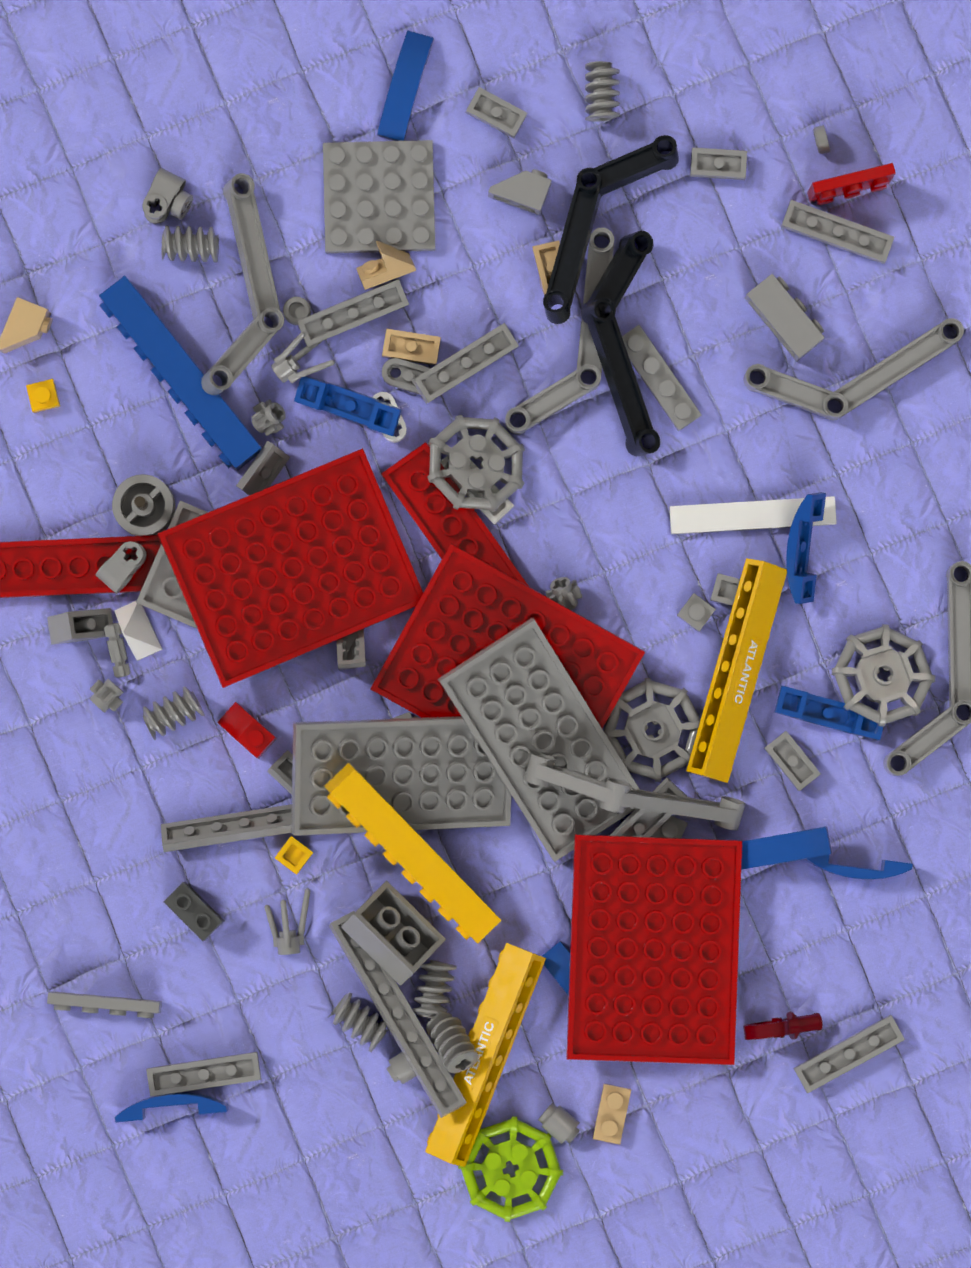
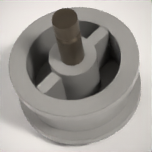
M144 474L135 475L123 481L116 489L112 500V510L116 521L124 530L134 536L157 535L165 531L170 525L176 508L173 494L165 483L154 476Z

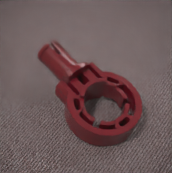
M788 1012L786 1014L787 1019L779 1017L772 1018L771 1021L743 1025L745 1040H755L772 1037L784 1038V1035H789L794 1040L797 1039L800 1033L822 1030V1018L819 1013L796 1016L793 1012Z

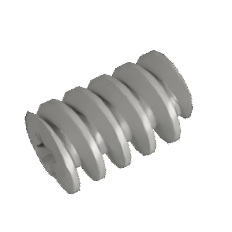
M596 61L585 64V69L590 71L585 74V80L591 82L585 85V90L590 93L585 96V101L590 104L585 107V112L590 114L585 120L601 122L620 117V113L612 111V108L620 106V102L612 100V97L620 95V91L612 89V86L620 84V80L612 78V75L620 73V70L613 68L610 62Z
M165 226L162 234V260L167 253L169 260L174 261L178 253L181 261H185L189 254L191 261L195 262L200 254L202 261L207 262L211 254L213 262L217 263L219 235H215L213 227L209 228L207 235H204L202 227H198L195 235L192 232L191 226L187 227L185 234H182L180 226L176 227L174 234H171L169 226Z
M183 687L182 697L177 692H173L172 702L166 696L163 697L162 707L154 701L152 712L146 706L143 707V719L154 740H156V731L162 736L166 735V726L175 731V721L185 726V716L195 721V711L201 716L205 715L193 691L191 692L186 687Z
M429 960L430 963L421 965V968L427 971L428 974L419 975V979L425 982V985L417 986L416 990L423 993V996L414 998V1001L419 1003L421 1007L412 1008V1010L417 1015L433 1018L437 1014L448 1011L441 1006V1004L450 1001V998L443 995V993L452 991V987L445 982L454 980V976L449 974L448 971L456 970L457 966Z
M349 992L344 995L329 1017L333 1014L335 1015L334 1025L342 1021L344 1022L343 1032L353 1028L351 1038L354 1039L362 1035L360 1045L363 1046L370 1041L369 1051L372 1052L387 1033V1025L384 1020L377 1023L379 1016L377 1012L370 1017L368 1016L369 1006L360 1010V999L351 1003L352 993Z
M442 1012L434 1016L427 1023V1034L430 1036L431 1042L443 1061L444 1067L450 1073H459L467 1070L478 1061V1053L474 1050V1045L470 1042V1038L466 1034V1030L459 1018L452 1017L450 1013Z

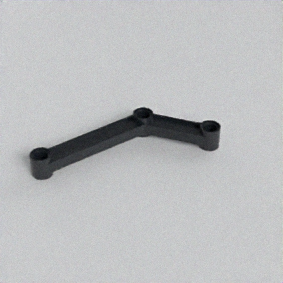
M669 135L659 136L651 144L595 168L582 169L578 173L576 187L548 289L543 298L546 317L551 323L562 324L570 317L572 301L600 198L604 194L655 172L674 168L678 164L679 155L677 144L673 137ZM663 151H671L669 154H660ZM589 183L595 184L592 187H585ZM554 305H563L559 309H551Z
M638 231L622 237L619 242V248L590 299L581 308V317L588 324L626 436V449L633 456L654 453L660 447L661 442L658 433L652 427L615 318L617 306L646 255L653 249L652 236L646 231ZM634 241H635V242L637 243V245H638V250H637V248L635 247ZM597 307H598L599 310H600V316H599L598 313H597V310H596ZM642 438H643L644 444H645L644 447H643V445H642V443H641V439H642Z

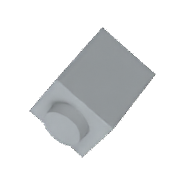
M533 169L532 172L523 171L491 186L488 197L540 215L551 186V179H548V175L539 170Z
M111 608L72 611L47 617L51 645L105 637L104 626L113 623Z

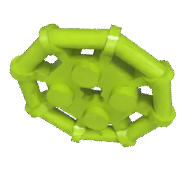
M516 1116L480 1129L466 1166H458L462 1171L471 1198L469 1202L473 1206L477 1205L503 1218L504 1222H510L511 1219L541 1209L544 1211L560 1176H563V1170L560 1168L551 1141L552 1136L518 1120ZM509 1131V1140L493 1144L490 1139L491 1137ZM517 1132L536 1142L529 1147L517 1141ZM482 1144L487 1146L489 1151L483 1163L474 1162ZM540 1148L543 1150L548 1167H539L535 1152ZM511 1161L513 1165L518 1164L519 1166L513 1177H510L509 1173H503V1169L506 1168V1162ZM482 1170L487 1186L479 1190L473 1171ZM539 1174L548 1176L538 1195L533 1190V1187L537 1182ZM492 1191L506 1198L504 1206L486 1198L487 1194ZM528 1193L532 1201L512 1207V1198Z

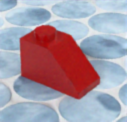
M237 702L217 722L258 759L277 739Z

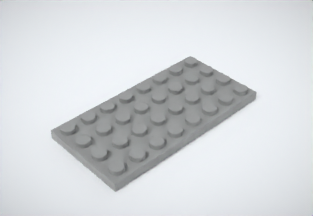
M533 618L438 679L554 862L574 850V835H597L636 809L625 807L624 813L612 812L600 807L601 800L549 783L548 787H543L524 780L531 753L537 752L555 758L554 765L606 782L607 778L618 779L631 784L632 789L640 790Z
M462 716L293 723L292 834L294 836L367 832L362 825L356 828L347 819L346 815L349 812L343 806L338 809L327 798L330 792L325 788V785L348 763L358 771L414 830L510 826L511 794Z

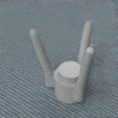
M301 332L283 353L274 359L275 363L271 367L277 377L283 383L289 380L293 384L299 378L334 365L335 361L330 360L297 372L300 369L297 361L322 341L308 347L306 346L294 356L289 355L305 337V332Z
M306 888L304 893L298 935H296V930H289L285 900H281L283 931H280L279 934L270 906L265 905L264 907L273 936L274 947H278L279 955L300 953V945H304V931L310 896L309 888Z

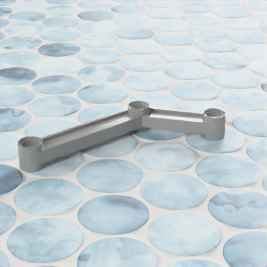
M243 173L235 175L224 185L223 195L229 207L253 320L202 377V388L209 395H218L229 388L284 324V316L280 311L255 200L254 181L249 175ZM234 184L242 187L243 194L235 190ZM264 317L272 320V328L265 324ZM213 374L220 377L222 386L214 383Z
M607 228L595 229L589 239L583 305L590 299L613 258L614 235ZM598 236H604L608 239L609 245L605 248H598L594 244V239ZM597 307L596 310L598 315L600 316V310ZM581 319L577 370L518 406L511 408L507 412L505 425L509 432L513 434L524 433L579 398L594 391L599 386L602 365L588 324L583 319ZM592 372L596 376V381L591 385L584 384L581 380L582 373ZM515 414H520L525 418L526 422L522 427L517 428L511 425L510 418Z
M954 318L946 319L834 392L772 370L762 364L750 366L744 375L743 381L746 388L750 391L758 392L799 407L829 420H838L955 345L962 338L964 328L959 320ZM945 326L953 327L956 331V338H946L943 334V328ZM755 371L762 373L764 382L759 385L752 383L749 377L750 373ZM828 401H838L841 404V412H830L827 407Z
M956 562L948 568L946 573L949 708L887 754L883 764L886 772L890 775L900 776L906 774L971 723V564L967 562ZM960 567L966 571L967 578L964 582H959L954 578L955 568ZM960 705H965L970 712L968 719L965 721L959 719L956 714V710ZM896 755L904 760V767L900 771H895L891 767V759Z
M537 752L531 753L524 778L526 782L548 787L549 783L564 787L601 800V808L616 813H624L625 807L714 820L715 825L729 830L737 831L745 807V802L722 796L720 802L632 789L631 784L613 778H607V781L603 782L554 765L556 759L549 755Z

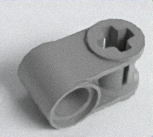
M163 168L158 170L142 204L144 215L149 222L159 224L166 220L176 196L183 191L186 180ZM159 204L161 211L156 210L154 214L151 213L150 206L156 207Z
M125 542L100 567L95 576L113 592L119 593L131 580L134 573L144 564L147 556L145 548L136 542ZM128 549H138L135 553L138 556L137 560H127L129 558Z

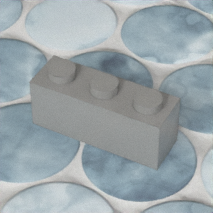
M771 274L747 293L745 300L797 362L825 338L822 335L824 329L815 319L811 321L804 313L807 309L798 298L793 299L787 292L789 287L780 276L776 278Z

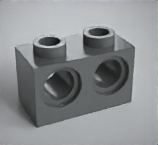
M183 882L164 901L202 941H205L225 921L187 882Z

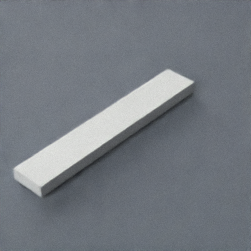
M835 496L826 497L823 520L813 522V526L837 524ZM804 498L670 506L671 534L791 527L794 516Z

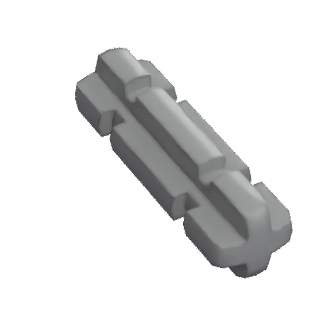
M119 623L108 624L104 626L105 637H109L107 645L111 663L115 664L113 666L114 676L118 678L128 676L130 674L129 663L125 662L128 658L123 638L119 636L122 634Z

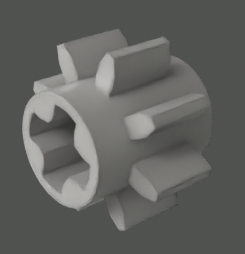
M269 399L253 407L256 414L251 416L252 424L257 431L265 432L266 436L284 428L281 422L286 419L285 411L280 404L272 403Z
M566 577L555 579L550 584L551 590L546 591L547 597L570 610L577 606V599L582 598L576 580L570 582L569 578Z
M109 678L104 683L98 679L90 688L94 693L90 700L104 713L109 708L115 712L123 703L119 697L124 692Z

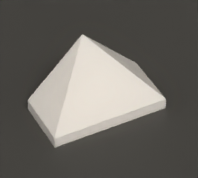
M134 601L114 610L121 631L137 661L163 650L143 605Z

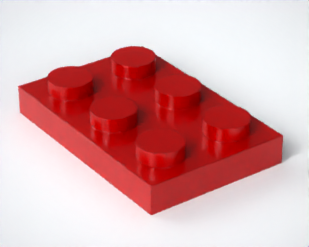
M893 163L813 182L807 192L809 202H817L818 205H824L833 202V198L844 195V199L860 195L862 190L870 189L871 192L884 190L896 174Z

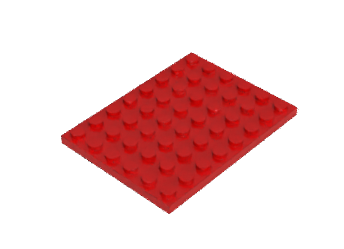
M363 448L157 534L222 688L416 607L423 594Z
M451 543L370 689L421 718L461 717L438 679L533 618L603 729L645 651Z
M574 835L566 1059L735 1064L742 841Z

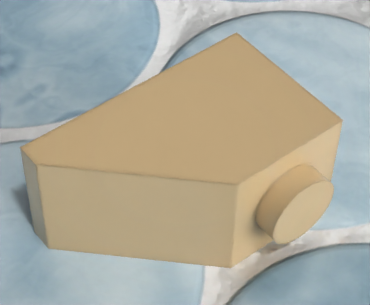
M17 297L0 337V352L5 354L41 339L43 333L47 334L52 324L49 310Z

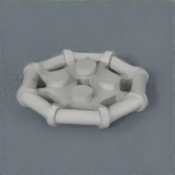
M462 415L455 416V420L435 438H430L428 442L430 446L429 483L432 482L453 504V508L457 510L458 508L490 510L491 512L497 511L500 504L517 489H522L524 485L522 480L524 446L519 444L499 423V419L495 417L494 419L463 417ZM468 429L487 430L485 437L479 434L469 436ZM458 432L461 440L451 448L446 442ZM495 434L508 449L501 451L491 440L492 436ZM441 454L447 455L449 459L448 467L445 470H440ZM512 457L511 475L504 473V459ZM471 458L481 460V470L477 467L474 469L470 467L472 463ZM450 477L461 489L459 493L445 480L446 478ZM499 480L506 484L495 495L492 494L490 488ZM472 490L478 491L479 493H483L484 498H470L465 496L467 492H471Z
M882 624L880 628L855 636L849 635L846 638L847 643L835 668H832V675L836 678L845 703L844 708L847 711L850 709L878 723V726L882 727L887 723L911 715L917 716L921 713V705L931 684L935 682V676L931 673L922 649L923 643L920 640L915 641L889 628L887 624ZM880 639L881 646L867 650L864 646L866 643ZM891 640L907 648L904 653L901 651L897 652L889 646V641ZM856 651L861 655V658L856 668L848 667ZM912 655L919 673H913L908 659ZM879 668H883L885 672L889 671L891 673L887 678V682L878 678ZM847 677H855L860 690L855 696ZM912 681L919 683L913 698L907 694ZM866 697L871 702L879 703L878 711L859 701ZM901 699L905 705L887 711V703Z
M645 678V681L622 693L606 721L604 733L629 772L661 782L662 778L688 765L701 719L687 695L688 691L685 688L679 689L652 681L651 678ZM653 692L674 699L670 705L653 701ZM645 693L647 702L634 709L627 704ZM679 703L689 720L687 723L682 724L674 710ZM622 709L629 714L624 730H615ZM649 722H652L653 725H660L661 729L658 730V737L654 738L652 734H646L645 731L648 729L647 724ZM682 730H690L684 750L678 746ZM625 736L633 751L626 756L616 737ZM674 750L679 757L661 766L659 758ZM637 754L652 758L653 767L633 762Z

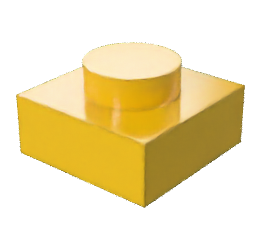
M54 379L26 385L33 413L60 407Z
M290 836L275 856V859L297 875L314 852L293 836Z

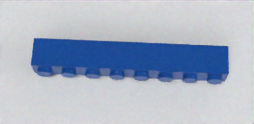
M124 275L101 293L99 297L103 303L99 306L109 318L113 315L120 323L116 326L126 340L129 337L134 340L137 346L133 349L143 361L147 358L154 366L150 370L161 383L165 380L169 384L171 389L167 392L177 404L182 401L188 408L184 413L195 426L199 423L203 427L205 432L201 435L211 447L216 444L222 451L219 458L229 469L233 466L238 471L255 458L262 449L219 394L209 395L204 391L201 384L202 377L204 376L127 277Z

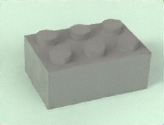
M387 880L341 926L400 986L446 940Z

